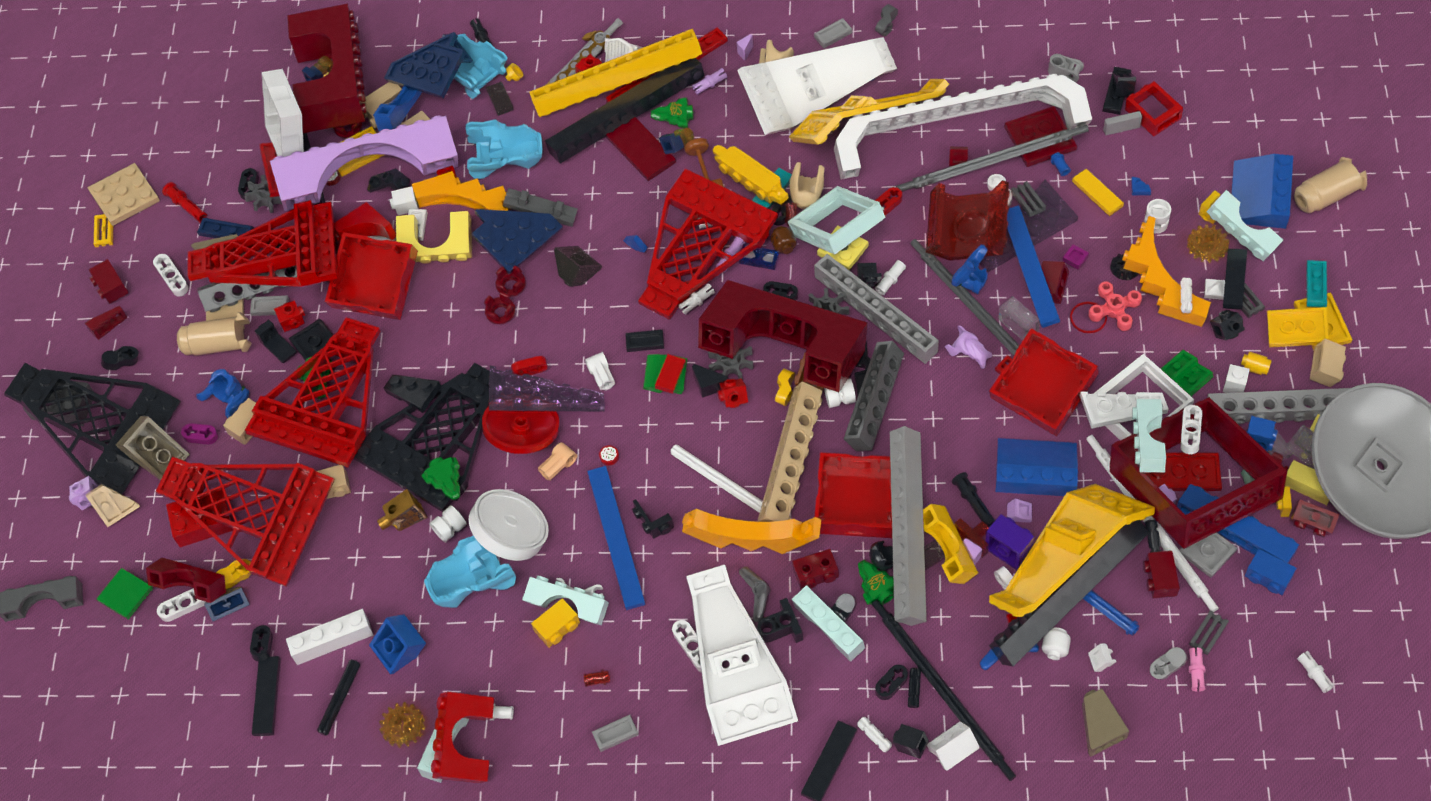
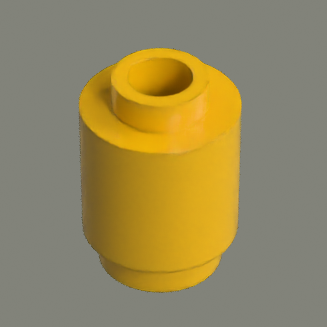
M1249 351L1248 355L1244 354L1241 365L1244 368L1250 369L1249 372L1267 375L1272 360L1267 359L1266 356Z

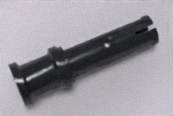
M966 472L958 474L953 478L952 484L957 486L961 492L960 496L967 499L984 527L990 528L995 519L978 496L977 487L971 484Z

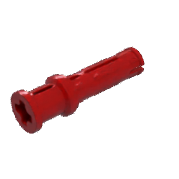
M169 182L163 187V195L171 198L175 205H180L199 223H201L203 218H207V214L189 200L183 190H179L175 183Z

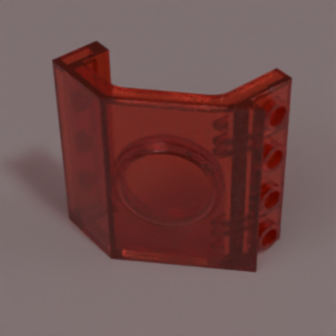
M1002 180L988 193L962 196L946 193L945 185L938 183L930 192L926 253L949 261L968 259L982 244L988 249L984 257L1003 255V247L1007 243L1009 182Z

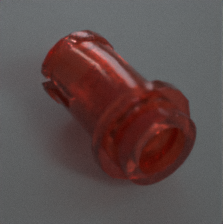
M797 203L785 204V222L787 226H789L788 221L797 215Z
M602 669L601 672L585 673V687L598 684L607 685V683H610L609 671Z

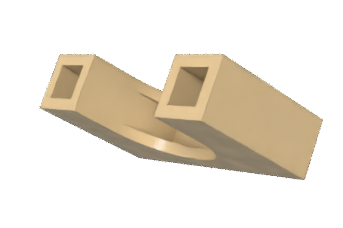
M388 82L366 96V102L363 103H366L368 113L365 114V118L368 117L374 129L377 128L373 114L380 104L389 103L398 96L402 90L398 84ZM420 111L400 125L406 124L408 126L418 120L427 121L430 119L423 111Z

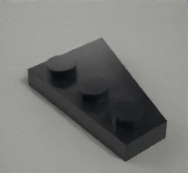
M392 374L383 388L387 394L407 402L409 406L416 407L420 412L424 413L441 388V384L436 380Z

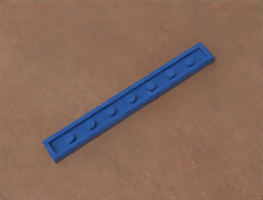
M1020 206L1001 211L1041 327L1044 328L1059 323L1060 319Z
M603 466L587 471L625 608L630 610L644 606V597L607 468Z

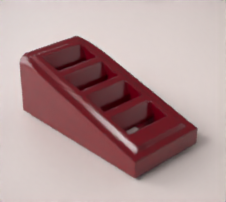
M117 306L85 322V325L99 340L123 322L127 316L123 309Z

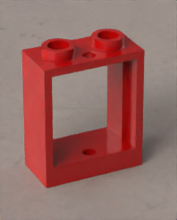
M1153 81L1149 85H1144L1135 94L1132 93L1128 96L1125 110L1128 113L1140 111L1142 115L1141 125L1154 137L1181 119L1183 107ZM1151 95L1168 109L1155 119L1139 105L1140 102Z

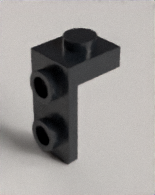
M395 168L372 176L369 179L367 191L371 193L386 187H391L393 190L409 187L410 179Z
M876 263L857 264L858 278L872 289L875 288L882 278V273H877Z
M269 319L255 330L259 341L281 363H285L297 353L277 332L274 324Z
M636 499L633 500L634 508H632L635 517L642 520L643 530L646 534L650 533L653 539L669 533L674 528L669 513L650 522Z

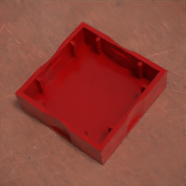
M343 232L337 253L338 278L330 280L325 302L331 308L401 320L418 250L408 243L375 240L368 236Z
M1031 328L1017 348L1012 361L1003 369L989 390L990 397L1057 437L1080 403V392H1087L1098 376V366L1074 352L1063 349L1055 341Z
M820 452L818 494L814 516L821 519L820 534L892 538L890 456H853L849 454Z

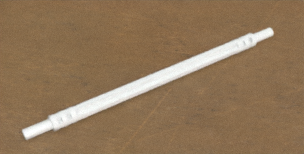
M1093 435L1088 436L1086 440L1096 452V457L1122 493L1135 499L1109 472L1111 456L1107 450L1100 446ZM1152 516L1146 517V519L1143 520V522L1145 523V521L1153 520L1154 518ZM1157 522L1158 528L1156 529L1159 531L1160 542L1164 551H1173L1175 566L1198 597L1202 598L1211 611H1217L1219 608L1208 594L1209 590L1163 527Z

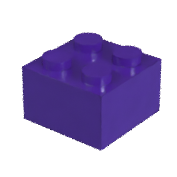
M1000 514L986 531L985 549L1015 570H1018L1033 546L1034 536L1028 529L1018 526L1010 517Z

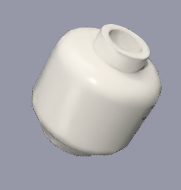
M1054 627L1044 636L1042 651L1048 655L1049 659L1059 660L1068 655L1071 638L1067 631Z

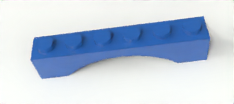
M403 86L394 100L386 104H380L373 114L378 131L396 129L422 92Z

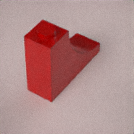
M367 202L334 223L335 239L337 242L341 241L343 232L368 237L383 236L391 241L396 238V233L391 223Z

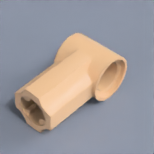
M561 442L554 447L552 455L538 467V471L545 479L551 480L564 467H570L576 461L577 454Z

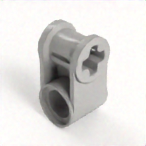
M1053 54L1050 57L1048 73L1050 75L1057 74V76L1064 75L1077 82L1084 64L1078 59H1072L1061 54Z

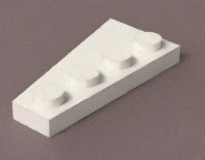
M1080 392V398L1091 428L1136 420L1132 419V407H1136L1137 399H1161L1162 414L1168 413V406L1163 393L1137 392L1136 394H1126V392H1118L1117 394H1106V392H1097V394H1088V392Z

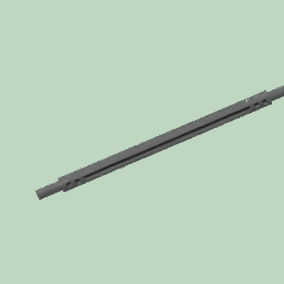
M1087 125L1071 130L1068 128L913 178V181L897 185L896 187L901 191L924 187L1070 140L1073 136L1089 132Z
M913 239L910 244L921 255V259L1014 356L1019 344L964 287L953 286L951 284L953 275L929 250H926L916 239Z

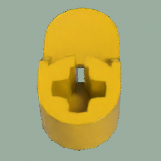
M784 368L778 375L777 384L779 390L776 394L775 402L783 406L788 405L793 394L790 386L795 377L794 372Z
M242 559L247 565H250L251 562L249 560ZM237 560L216 572L225 576L226 589L235 586L238 582L249 578L251 575Z

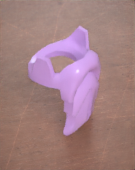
M958 326L959 337L952 346L948 344L945 348L951 356H955L960 352L968 355L971 359H975L980 367L984 369L986 360L992 357V353L984 348V345L978 341L975 334L966 331L962 326Z

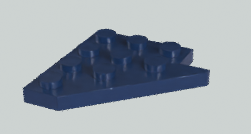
M452 32L392 62L384 79L388 82L444 99L466 52L453 47L458 35Z
M476 209L475 214L481 219L483 224L472 232V237L510 274L513 271L514 265L517 267L561 231L563 226L548 213Z

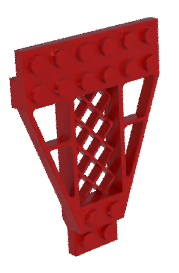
M685 168L665 197L647 280L648 287L639 298V304L670 320L678 309V305L687 300L693 292L756 248L760 249L768 238L769 230L778 218V213ZM669 205L690 214L679 229L666 224ZM705 223L706 229L696 232L695 226ZM707 223H709V224H711V225H713V226H715V227L708 228ZM693 227L694 232L688 234V232ZM664 230L675 234V237L658 259ZM721 231L720 237L711 239L710 233ZM708 234L709 240L698 242L697 237ZM732 235L740 237L749 243L748 246L733 256L721 251ZM696 238L697 243L686 246L685 240ZM683 241L684 247L678 248ZM711 245L712 249L710 252L701 253V247ZM698 248L699 254L689 257L688 251ZM686 252L687 258L676 260L675 254ZM673 256V257H674V261L668 262V261L671 259V257ZM717 256L726 260L705 275ZM701 259L702 264L700 266L691 267L690 262ZM689 264L690 269L679 271L678 265ZM676 266L677 272L666 273V268ZM691 274V280L681 281L680 276Z
M311 200L294 204V209L234 239L189 251L187 275L189 280L194 281L208 277L211 283L302 287L337 279L334 216L331 201L313 205ZM294 219L295 225L275 229ZM297 265V277H275L276 270ZM265 272L270 273L269 276H253Z
M346 317L338 332L329 339L325 347L267 395L259 397L252 409L253 416L245 428V433L349 468L366 437L374 353L372 346L381 332L380 328ZM332 356L340 357V359L329 362V359ZM350 361H354L357 363L356 365L350 366L348 368H346L345 363ZM343 364V370L333 372L332 368ZM312 368L304 384L296 381ZM329 369L332 373L324 377L320 376L323 371ZM347 374V380L337 382L336 378ZM366 374L363 402L351 399L361 379ZM334 379L336 384L325 388L323 383ZM322 385L323 389L312 393L313 387ZM289 386L300 389L291 405L273 400ZM339 390V395L329 398L327 393ZM326 395V400L316 403L315 398ZM313 399V405L303 408V404L306 401ZM337 402L333 409L332 403ZM330 405L331 410L320 413L319 408ZM347 406L362 409L361 428L338 421ZM317 409L318 414H317V413H313V412H311V411H314V410Z
M172 456L155 492L175 500L251 574L287 587L335 479L300 463L205 465L202 463H189ZM261 470L255 483L223 471ZM267 470H293L282 494L261 486ZM218 477L220 486L210 490L208 481ZM221 478L226 479L230 482L223 484ZM236 484L238 493L228 496L225 488ZM239 485L244 486L248 489L241 491ZM223 490L225 498L215 502L212 493ZM254 491L257 499L246 503L243 495ZM257 492L265 494L266 496L259 498ZM209 495L212 503L202 507L199 499ZM241 497L244 505L233 509L230 500ZM272 498L275 506L264 510L261 502ZM227 502L230 510L220 514L217 506ZM259 503L262 512L251 516L248 507ZM214 507L217 515L209 513L206 510ZM246 509L248 517L238 521L235 513ZM274 511L270 521H268L266 514ZM232 514L235 522L227 520L224 517ZM264 516L266 524L256 528L253 520ZM202 517L233 528L232 535L227 544L201 521ZM250 521L253 529L243 526L242 524ZM239 532H244L261 539L250 565H247L231 550Z

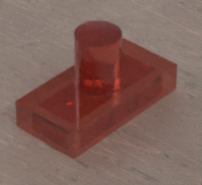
M961 518L955 522V527L963 540L965 538L969 539L982 548L981 558L988 554L989 544L981 537L986 534V531L989 529L984 522H980L972 529Z

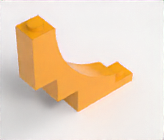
M699 509L686 513L682 520L683 533L720 549L733 543L749 551H754L764 546L780 554L818 539L821 527V519L816 517L805 522H800L796 519L754 522L725 518Z

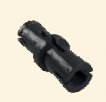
M475 18L477 24L474 19L471 20L470 25L475 32V38L479 42L484 43L488 41L492 45L488 32L483 28L480 19Z

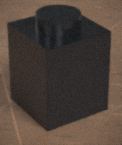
M901 724L899 730L893 736V743L897 751L919 759L929 742L924 731Z

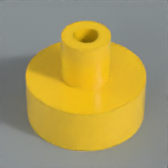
M511 63L506 68L508 74L505 78L508 81L512 79L519 81L524 76L520 67L514 63Z

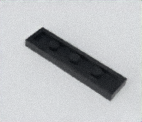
M1228 248L1223 308L1243 309L1247 249Z
M279 656L268 657L266 660L258 662L252 724L253 736L274 735L281 660Z
M839 720L837 721L801 791L802 796L812 801L823 800L857 733L856 728Z

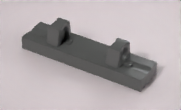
M508 188L503 202V207L520 212L551 214L560 224L570 227L573 226L577 213V208L564 205V202L550 201L530 195L529 192L524 190L520 192Z

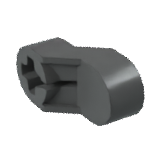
M890 4L882 8V18L877 23L875 31L882 36H887L892 31L893 23L891 22L896 18L898 9Z

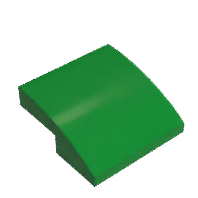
M1185 350L1179 352L1161 368L1165 374L1191 397L1214 377L1212 371L1198 363L1197 357Z
M647 355L643 383L644 390L657 393L662 392V390L655 388V384L667 355ZM680 357L686 359V363L674 390V393L682 394L684 390L687 358Z

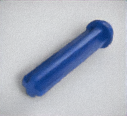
M1092 590L1083 598L1124 629L1127 635L1133 636L1138 631L1140 626L1136 620L1132 621Z

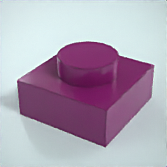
M1073 244L1063 256L1062 261L1079 270L1088 258L1089 253Z

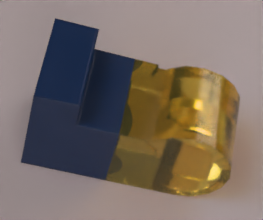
M323 56L310 68L306 66L302 69L305 80H316L329 74L333 68V61L329 57Z
M687 127L677 129L672 134L662 135L659 137L664 153L670 154L679 151L689 141L693 140L694 134Z

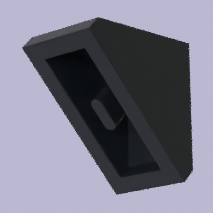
M1113 73L1115 97H1128L1134 93L1136 76L1132 73Z
M693 364L692 366L693 376L702 398L718 393L720 390L719 383H723L728 379V376Z

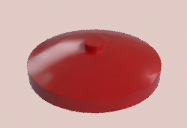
M523 394L510 395L494 401L487 407L482 417V430L488 442L502 451L514 454L534 453L548 447L556 439L559 432V416L553 406L541 398Z

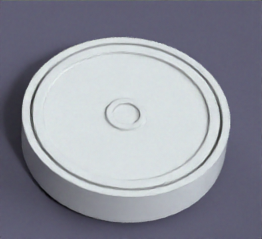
M495 489L483 493L477 499L469 514V526L476 540L489 552L504 559L514 561L530 559L540 551L548 537V523L542 511L528 498L513 491Z

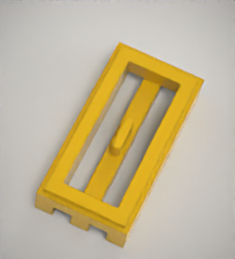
M105 214L94 216L93 244L95 247H99V245L106 246V244L113 245V226L109 220L106 239L107 218ZM100 219H102V240H99Z

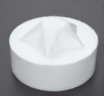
M994 174L988 178L987 187L990 191L997 193L999 189L1005 188L1006 179L1002 175Z

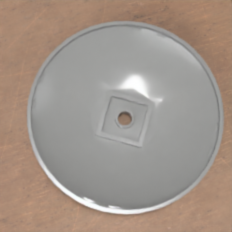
M1385 383L1362 384L1339 394L1325 407L1319 416L1312 439L1313 465L1325 495L1346 519L1374 535L1391 539H1409L1431 532V403L1408 389ZM1377 461L1383 463L1384 470L1378 468Z

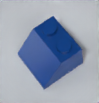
M405 614L386 617L369 646L391 675L417 658L426 642Z

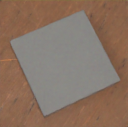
M1216 532L1185 549L1181 548L1179 551L1185 559L1212 578L1237 551V547Z

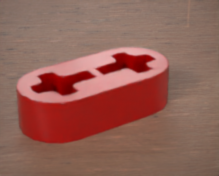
M889 188L875 200L882 207L884 206V215H887L902 202V191L899 188Z
M543 356L520 360L511 365L512 374L516 378L538 374L548 368L546 358Z

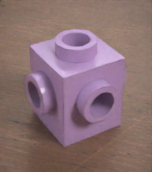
M89 476L69 486L70 502L81 510L92 506L85 495L100 485Z

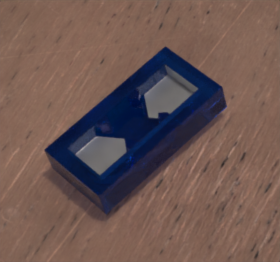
M756 248L740 259L739 264L775 270L779 251Z

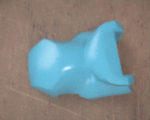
M459 34L457 37L458 42L473 61L471 63H461L454 79L463 85L467 95L474 99L480 94L479 90L498 74L504 75L507 72L504 64L508 58L504 52L493 47L488 41L476 43L469 39L466 34Z
M497 120L469 122L466 124V134L469 135L467 137L468 142L476 144L477 158L472 157L467 160L469 174L475 179L488 177L492 172L504 165H517L529 169L542 158L541 133L536 132L525 124L506 126V124L500 123Z
M474 536L460 540L452 555L434 562L424 583L431 599L436 605L457 608L473 591H484L489 588L505 590L514 586L516 575L509 564L500 565L496 555L485 549Z

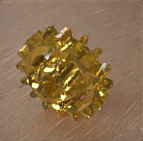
M1205 224V228L1199 225L1197 230L1193 229L1188 236L1187 247L1190 248L1189 253H1195V259L1201 257V262L1205 259L1209 263H1211L1212 259L1218 261L1219 256L1223 258L1225 252L1228 251L1229 239H1226L1227 233L1221 234L1222 228L1216 230L1215 225L1212 228H1209L1208 224Z
M404 702L402 707H400L398 703H395V709L388 707L389 713L382 714L385 720L379 721L382 726L379 730L381 734H384V740H389L391 746L396 743L398 748H401L402 743H405L409 747V741L412 740L416 743L415 737H422L420 730L425 729L422 723L425 719L421 715L420 709H416L414 704L408 707L407 703Z

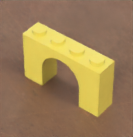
M468 211L450 212V235L444 244L436 248H427L419 244L418 220L414 215L396 216V241L412 244L418 250L415 262L426 264L437 260L439 262H448L451 259L466 261L467 258H472L471 216Z
M1317 414L1306 437L1308 440L1312 441L1319 414ZM1293 460L1287 471L1285 486H1290V489L1327 505L1330 500L1325 495L1318 481L1315 469Z

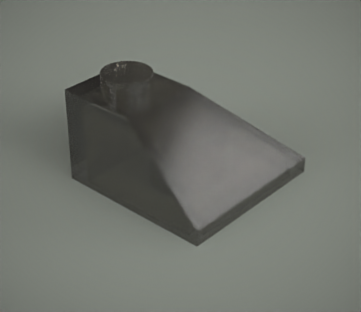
M579 246L555 247L554 249L558 275L570 287L585 284L602 268L601 264Z

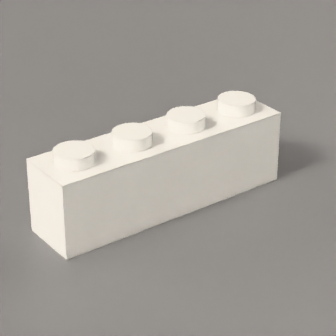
M363 609L286 638L292 658L299 665L373 636V632Z

